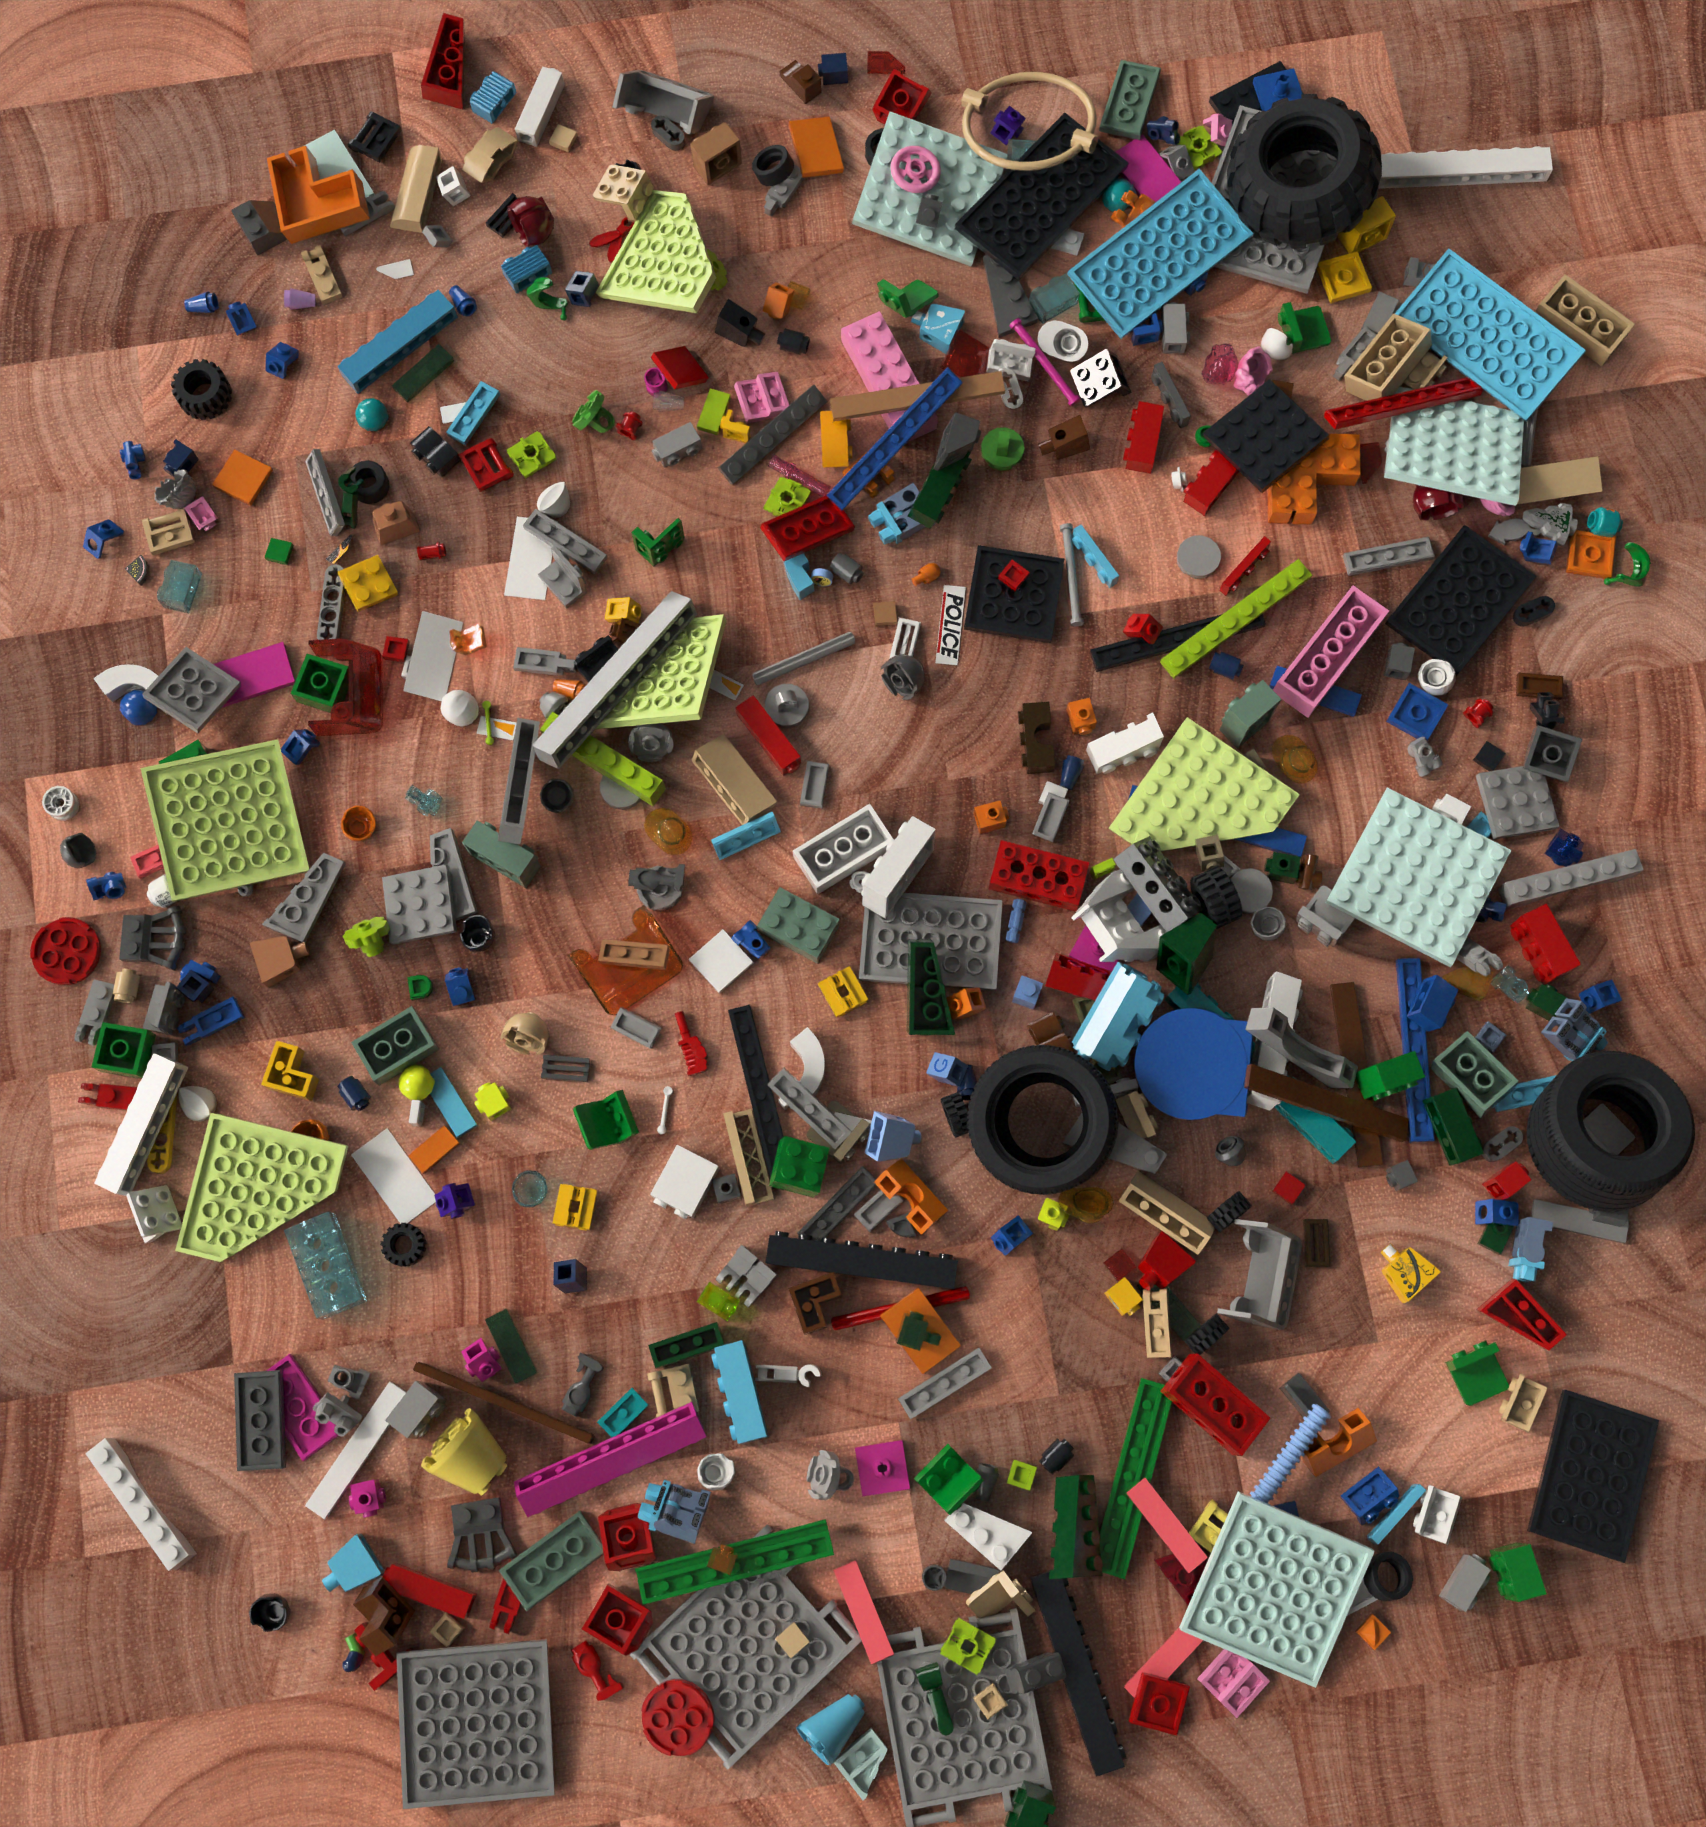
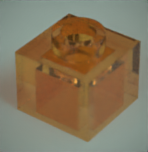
M721 1544L720 1547L715 1546L713 1547L707 1567L731 1575L738 1555L733 1553L734 1548L724 1544Z

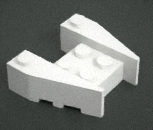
M1121 869L1112 872L1095 887L1091 895L1087 897L1083 905L1072 916L1073 921L1078 918L1083 919L1105 952L1099 959L1101 962H1114L1115 960H1125V962L1140 960L1141 962H1148L1158 956L1159 937L1165 934L1166 931L1161 925L1146 932L1142 930L1140 924L1135 920L1122 900L1134 890V887Z

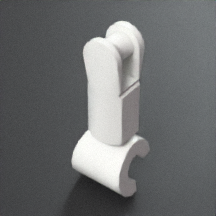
M807 1364L800 1370H798L797 1366L756 1365V1368H758V1378H755V1381L797 1383V1380H799L802 1385L810 1387L811 1381L807 1379L806 1373L812 1371L815 1376L820 1377L822 1376V1371L814 1364ZM768 1369H774V1378H767Z

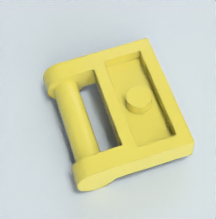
M1213 1499L1207 1504L1203 1513L1189 1532L1195 1542L1210 1553L1214 1548L1221 1529L1208 1519L1211 1515H1214L1224 1523L1228 1515L1218 1507V1503Z

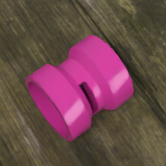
M654 367L647 370L644 375L647 392L654 397L662 396L667 391L666 377L659 368Z

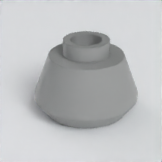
M546 692L539 700L541 703L540 709L546 720L552 712L560 715L568 706L567 697L557 692Z

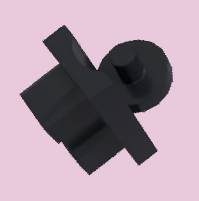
M1551 692L1537 693V702L1530 703V710L1537 718L1536 726L1539 725L1553 730L1557 722L1564 724L1565 717L1559 710L1560 703L1553 700V694Z

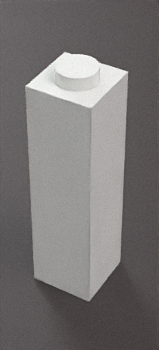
M542 67L515 127L518 141L535 147L538 146L565 85L562 72H559L557 69Z

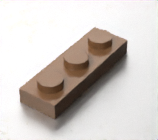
M602 939L598 961L600 964L666 970L670 947L663 944Z

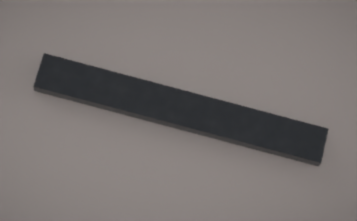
M1263 614L1235 635L1265 627L1266 623ZM1221 615L1162 630L1154 644H1149L1142 637H1135L1090 649L1095 670L1099 672L1170 653Z
M746 1005L730 1009L728 1013L771 1179L778 1144L784 1136L772 1089L768 1086L770 1081L751 1006Z

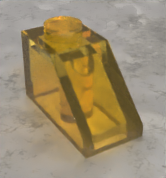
M1464 966L1443 975L1441 978L1457 988V993L1481 1001L1487 995L1495 972L1491 970L1489 975L1483 976L1468 966Z

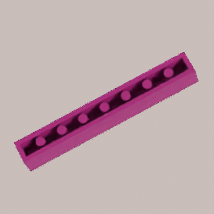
M690 1402L514 1481L516 1497L527 1517L539 1514L547 1508L561 1504L576 1495L586 1493L596 1486L608 1483L616 1477L630 1473L634 1469L652 1463L665 1455L675 1453L685 1446L697 1443L706 1437L703 1424L693 1403Z

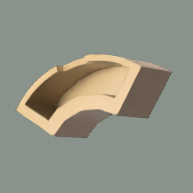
M499 127L491 131L487 130L472 151L465 155V164L462 170L481 183L493 181L501 166L512 159L518 139Z

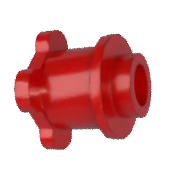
M633 411L625 412L622 422L616 424L617 433L635 441L637 438L635 435L636 431L643 424L640 420V415Z
M1477 699L1475 701L1476 704L1472 707H1467L1463 712V715L1476 728H1479L1487 717L1493 716V705L1487 699Z

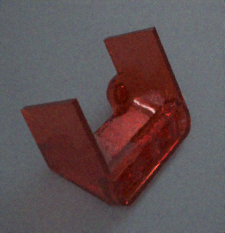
M343 638L308 640V645L317 657L333 656L339 661H349V702L335 704L331 709V720L308 721V726L316 736L371 734L378 732L383 726V657L380 651L375 647Z

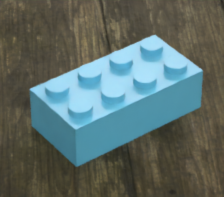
M741 1340L715 1347V1354H711L714 1368L720 1370L721 1377L717 1378L720 1392L726 1394L727 1401L723 1402L726 1416H731L733 1425L729 1426L732 1440H737L738 1444H744L769 1437L745 1342Z

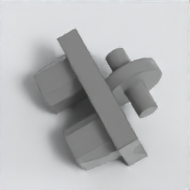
M327 1392L313 1407V1410L316 1411L315 1420L321 1424H326L328 1421L335 1424V1433L341 1437L345 1436L360 1422L362 1415L347 1405L349 1401L347 1395L338 1399Z

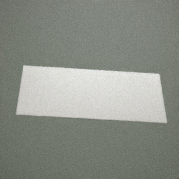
M517 517L504 596L545 600L547 586L539 578L538 574L551 564V546L523 528V524L528 518Z
M422 611L403 691L442 701L443 697L447 694L463 622Z
M388 1128L351 1154L400 1224L409 1223L436 1202L435 1193Z

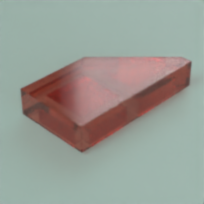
M868 51L867 74H891L893 69L901 74H905L906 67L890 52Z
M1379 442L1360 444V473L1362 484H1366L1382 464Z

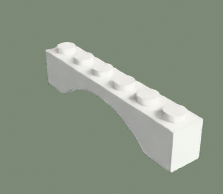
M104 1438L85 1453L168 1571L178 1570L197 1554L185 1536L168 1520L151 1499L138 1479L128 1456L115 1438Z

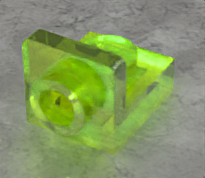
M711 1282L707 1284L696 1301L725 1321H728L730 1316L735 1313L739 1304V1300Z

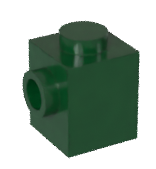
M1273 852L1270 858H1266L1264 871L1267 872L1269 880L1294 884L1298 877L1301 857Z
M1541 984L1536 989L1532 988L1528 993L1526 1000L1529 1002L1526 1009L1550 1021L1552 1017H1556V1011L1567 997L1558 993L1555 987Z

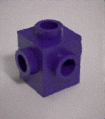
M1009 105L1004 112L1000 110L995 117L994 122L996 124L990 134L1007 146L1013 137L1017 139L1024 130L1022 124L1026 118Z
M469 1183L445 1185L442 1187L441 1192L434 1195L440 1217L450 1216L451 1219L459 1218L465 1215L464 1211L475 1206Z

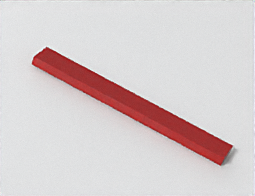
M1466 377L1325 410L1324 418L1337 430L1480 396L1483 388Z

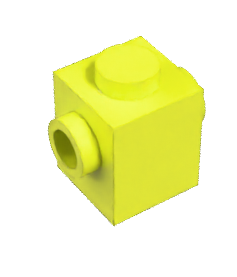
M488 1082L478 1088L479 1091L475 1093L477 1101L474 1103L481 1114L485 1112L491 1121L511 1110L506 1100L509 1098V1095L503 1085L499 1087L495 1082L492 1084Z

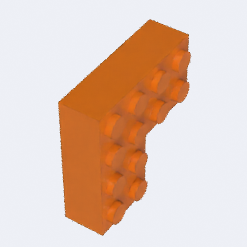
M307 146L288 151L289 156L296 163V167L285 153L267 158L280 229L291 244L370 219L363 182L353 169L320 180L316 158Z
M1328 433L1329 439L1269 487L1268 523L1288 524L1292 511H1296L1292 524L1312 525L1317 514L1316 485L1355 486L1360 476V434Z

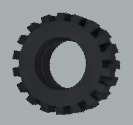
M194 359L193 363L188 361L184 363L186 366L183 368L180 366L177 369L178 374L174 373L173 375L175 381H171V386L173 388L172 393L182 410L188 416L191 415L195 419L200 417L201 420H206V417L213 419L217 413L221 415L223 413L221 410L223 408L227 409L229 406L227 402H231L232 397L230 394H232V389L220 367H217L212 361L209 363L205 359H202L201 362L198 359ZM211 384L209 390L204 394L193 395L194 390L198 386Z
M1216 866L1191 878V893L1200 900L1203 909L1200 913L1217 925L1216 930L1242 918V905L1238 892L1224 870Z

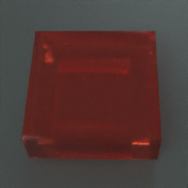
M1122 1248L1103 1262L1117 1282L1136 1268V1265Z

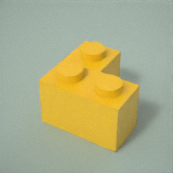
M276 1041L261 1085L269 1090L312 1102L319 1079L311 1074L299 1071L305 1053L304 1050L298 1046Z

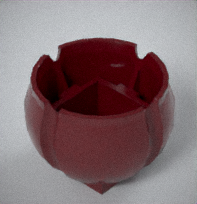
M531 196L521 197L508 206V215L515 232L521 234L519 239L525 247L540 245L549 238L554 229V217L542 196L539 198Z
M1416 485L1412 503L1420 520L1428 521L1430 517H1433V520H1439L1458 513L1459 508L1463 509L1464 495Z

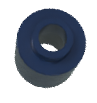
M1215 652L1209 669L1214 670L1213 673L1233 680L1235 676H1240L1244 665L1240 664V658L1221 652V654Z
M349 1076L338 1084L339 1094L352 1111H361L370 1104L371 1096L358 1079Z

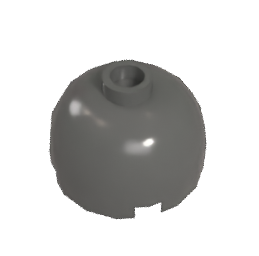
M906 654L896 655L881 666V669L884 668V674L881 675L882 680L889 691L895 696L899 693L901 696H904L903 700H910L922 689L925 682V673L920 661Z

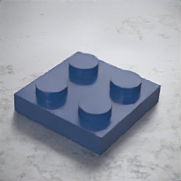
M1408 683L1386 722L1416 739L1425 737L1428 741L1448 704Z

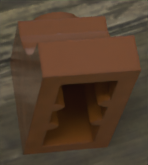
M794 60L779 71L780 77L805 104L822 93L821 77L809 64L802 66Z

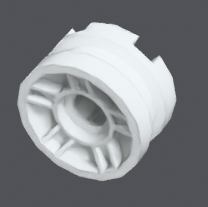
M64 786L50 788L42 799L44 810L60 821L71 819L79 810L80 804L77 796ZM61 800L64 801V804L62 806H60Z

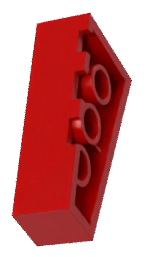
M443 13L421 82L423 99L462 110L465 44L463 18Z
M1055 953L1045 986L1095 1001L1112 971Z

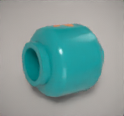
M1599 507L1592 511L1587 520V527L1590 532L1598 536L1613 537L1617 532L1621 531L1623 526L1620 513L1604 507Z

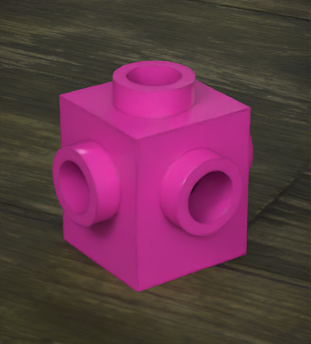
M482 1338L461 1351L467 1363L465 1365L466 1370L472 1377L476 1375L481 1382H484L502 1369L498 1361L501 1358L494 1346L489 1348Z
M379 1479L350 1485L352 1495L349 1496V1505L351 1510L355 1511V1514H363V1518L378 1515L377 1510L384 1508L383 1503H386V1494L384 1488L380 1487Z

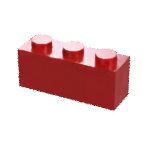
M1139 401L1137 409L1133 408L1130 421L1134 422V426L1129 428L1127 441H1131L1130 447H1125L1123 460L1127 461L1125 469L1151 474L1164 405Z
M1215 450L1210 456L1209 461L1211 462L1207 467L1203 465L1196 475L1198 477L1194 483L1191 481L1184 490L1186 495L1183 502L1203 516L1207 514L1239 473L1218 450Z

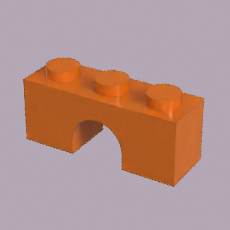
M902 1158L888 1167L874 1181L889 1199L899 1195L909 1201L912 1210L906 1218L921 1235L949 1211Z
M1359 1408L1338 1419L1340 1428L1333 1438L1323 1440L1319 1433H1317L1318 1437L1313 1438L1314 1443L1308 1445L1309 1450L1303 1452L1305 1455L1302 1457V1460L1315 1477L1377 1442L1371 1422Z

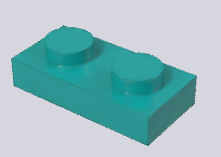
M631 1388L597 1423L612 1438L621 1434L649 1404L634 1388Z

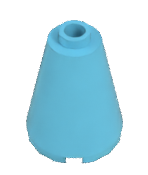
M847 1694L800 1723L796 1729L802 1739L810 1744V1749L825 1764L831 1765L865 1714L863 1710L865 1705L857 1695L852 1697Z

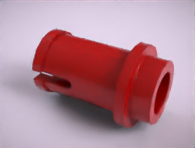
M436 542L434 545L418 546V558L420 561L437 557L442 559V557L446 556L445 544Z

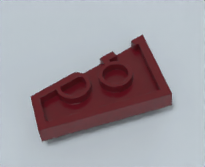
M1173 1553L1154 1559V1562L1188 1606L1207 1564L1206 1560L1188 1573Z

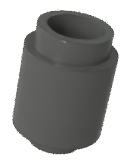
M837 554L830 564L833 573L849 584L858 583L864 574L862 572L863 566L846 554Z

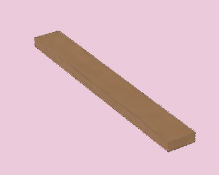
M1002 371L959 378L963 384L944 404L1005 394ZM933 382L830 398L833 422L907 410Z

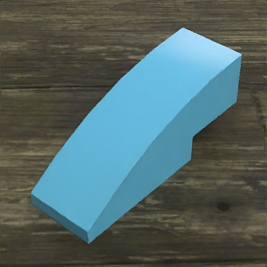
M801 554L785 562L783 561L789 582L799 600L814 592V583L806 573L810 570L809 561L806 556Z

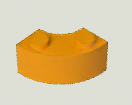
M820 411L823 468L848 467V459H853L852 445L848 446L847 431H851V419L833 422L832 411Z

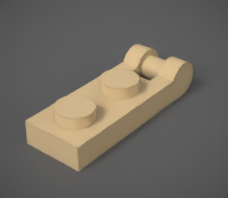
M321 245L316 246L314 250L309 252L307 250L301 252L322 304L325 305L343 298ZM319 257L320 261L312 264L311 260Z
M1143 1289L1147 1358L1172 1356L1168 1289H1160V1291L1154 1292ZM1152 1301H1160V1308H1152Z

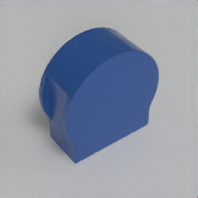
M1199 1008L1178 1009L1159 1017L1143 1033L1136 1049L1135 1073L1143 1094L1160 1111L1180 1119L1196 1120L1215 1114L1246 1117L1248 1089L1244 1088L1247 1065H1250L1252 1061L1254 1037L1245 1030L1248 1021L1225 1019L1215 1012Z

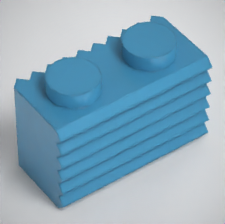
M492 71L490 76L484 78L480 89L473 92L470 97L472 112L493 124L517 93L515 84Z
M538 245L526 247L520 255L509 257L500 265L503 275L515 293H519V291L532 285L535 279L552 274L550 263Z

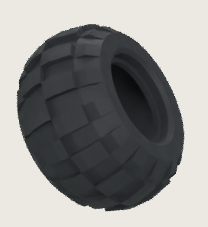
M1302 94L1301 99L1291 101L1286 97L1273 102L1272 108L1268 111L1262 110L1256 113L1248 121L1243 134L1239 133L1231 151V159L1227 168L1229 197L1232 206L1238 212L1239 219L1252 232H1260V237L1264 241L1276 246L1277 244L1287 243L1291 249H1306L1307 244L1317 242L1322 246L1335 241L1337 234L1350 232L1363 218V212L1369 210L1378 194L1379 183L1382 177L1380 145L1373 131H1370V125L1357 110H1348L1344 101L1334 97H1328L1326 100L1318 99L1317 94ZM1299 151H1321L1337 159L1334 169L1325 179L1307 187L1285 185L1278 181L1270 172L1271 167L1277 161Z

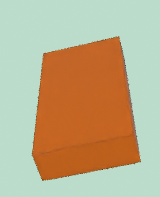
M444 1125L408 1156L419 1170L425 1174L460 1143Z

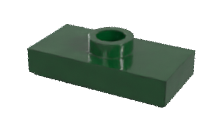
M1496 1223L1486 1224L1478 1244L1500 1255L1514 1226Z

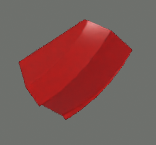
M893 69L872 110L877 121L884 125L889 112L915 120L932 92L924 85L903 76L899 71Z
M640 1503L609 1509L598 1516L604 1559L609 1571L620 1572L645 1564L649 1565L657 1559L652 1532L649 1529L650 1523L638 1518L641 1507Z
M608 1583L583 1625L582 1630L627 1656L639 1649L653 1624L652 1611Z

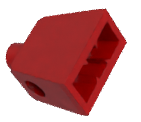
M1161 1231L1153 1239L1138 1265V1269L1144 1274L1139 1280V1284L1146 1290H1151L1155 1284L1160 1289H1164L1195 1264L1196 1260L1166 1233Z

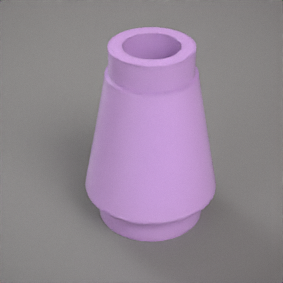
M293 288L284 290V307L293 310L316 306L315 294Z

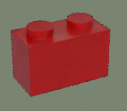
M1514 1161L1502 1167L1483 1182L1482 1185L1494 1199L1504 1200L1511 1197L1532 1179L1528 1176L1529 1171L1523 1164H1518L1517 1161Z

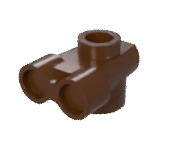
M1311 854L1302 855L1301 870L1298 871V877L1295 881L1299 883V889L1312 890V888H1320L1322 871L1315 870L1319 856Z

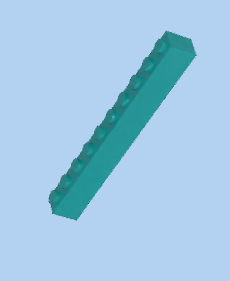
M1198 983L1189 995L1176 987L1165 999L1174 1010L1185 1008L1206 1009L1221 1015L1225 1019L1235 1020L1228 1012H1222L1217 1007V1001L1210 995L1206 996L1201 991L1202 988ZM1253 1042L1252 1056H1253V1051H1254V1046H1255V1043H1254V1042ZM1284 1101L1274 1106L1332 1164L1337 1162L1356 1143L1353 1139V1133L1346 1127L1342 1128L1336 1122V1119Z

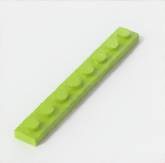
M1297 559L1162 658L1160 663L1172 678L1175 679L1311 579L1312 574Z

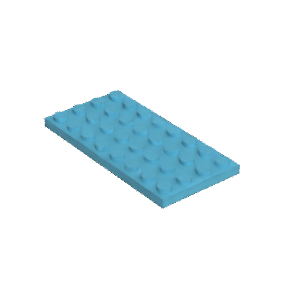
M1199 168L1067 272V275L1118 337L1122 339L1133 331V328L1147 320L1152 313L1161 309L1164 304L1175 298L1196 279L1208 272L1250 239L1254 233L1239 219L1235 210Z
M1451 249L1444 253L1395 313L1430 328L1432 346L1429 349L1441 358L1444 355L1448 357L1446 361L1481 386L1487 393L1526 422L1586 353L1583 347Z

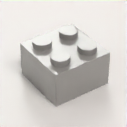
M415 1381L385 1421L406 1438L417 1439L419 1436L422 1438L430 1429L429 1423L433 1417L438 1418L446 1408L443 1404L447 1399L427 1383Z

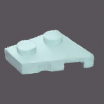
M872 1727L842 1751L834 1761L836 1767L862 1800L866 1799L871 1782L875 1779L880 1762L883 1761L888 1750Z

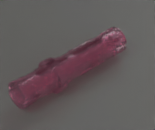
M775 454L771 457L773 461H769L768 467L783 474L785 478L802 484V486L821 497L826 496V492L829 493L831 486L798 469L796 464L788 463Z

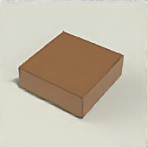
M895 601L873 603L875 626L897 624Z

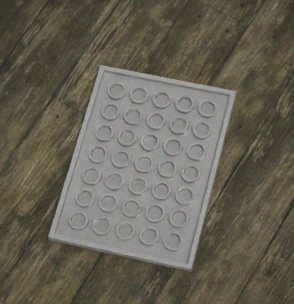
M1241 105L1239 106L1212 180V184L1237 214L1238 212L1231 204L1227 184V168L1231 159L1230 154L1239 133L1243 134L1248 121L1259 112V110ZM1299 151L1277 161L1271 167L1270 172L1278 181L1285 185L1307 187L1325 179L1334 169L1337 159L1321 151ZM1253 231L1254 234L1250 239L1214 266L1215 268L1308 294L1325 245L1321 246L1317 242L1307 244L1306 249H1291L1287 243L1277 244V246L1268 243L1260 237V232Z

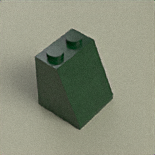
M1202 913L1197 914L1159 937L1156 969L1187 995L1192 993L1213 958L1217 925Z

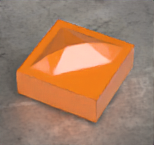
M1370 1614L1355 1631L1373 1650H1376L1391 1633L1374 1614Z

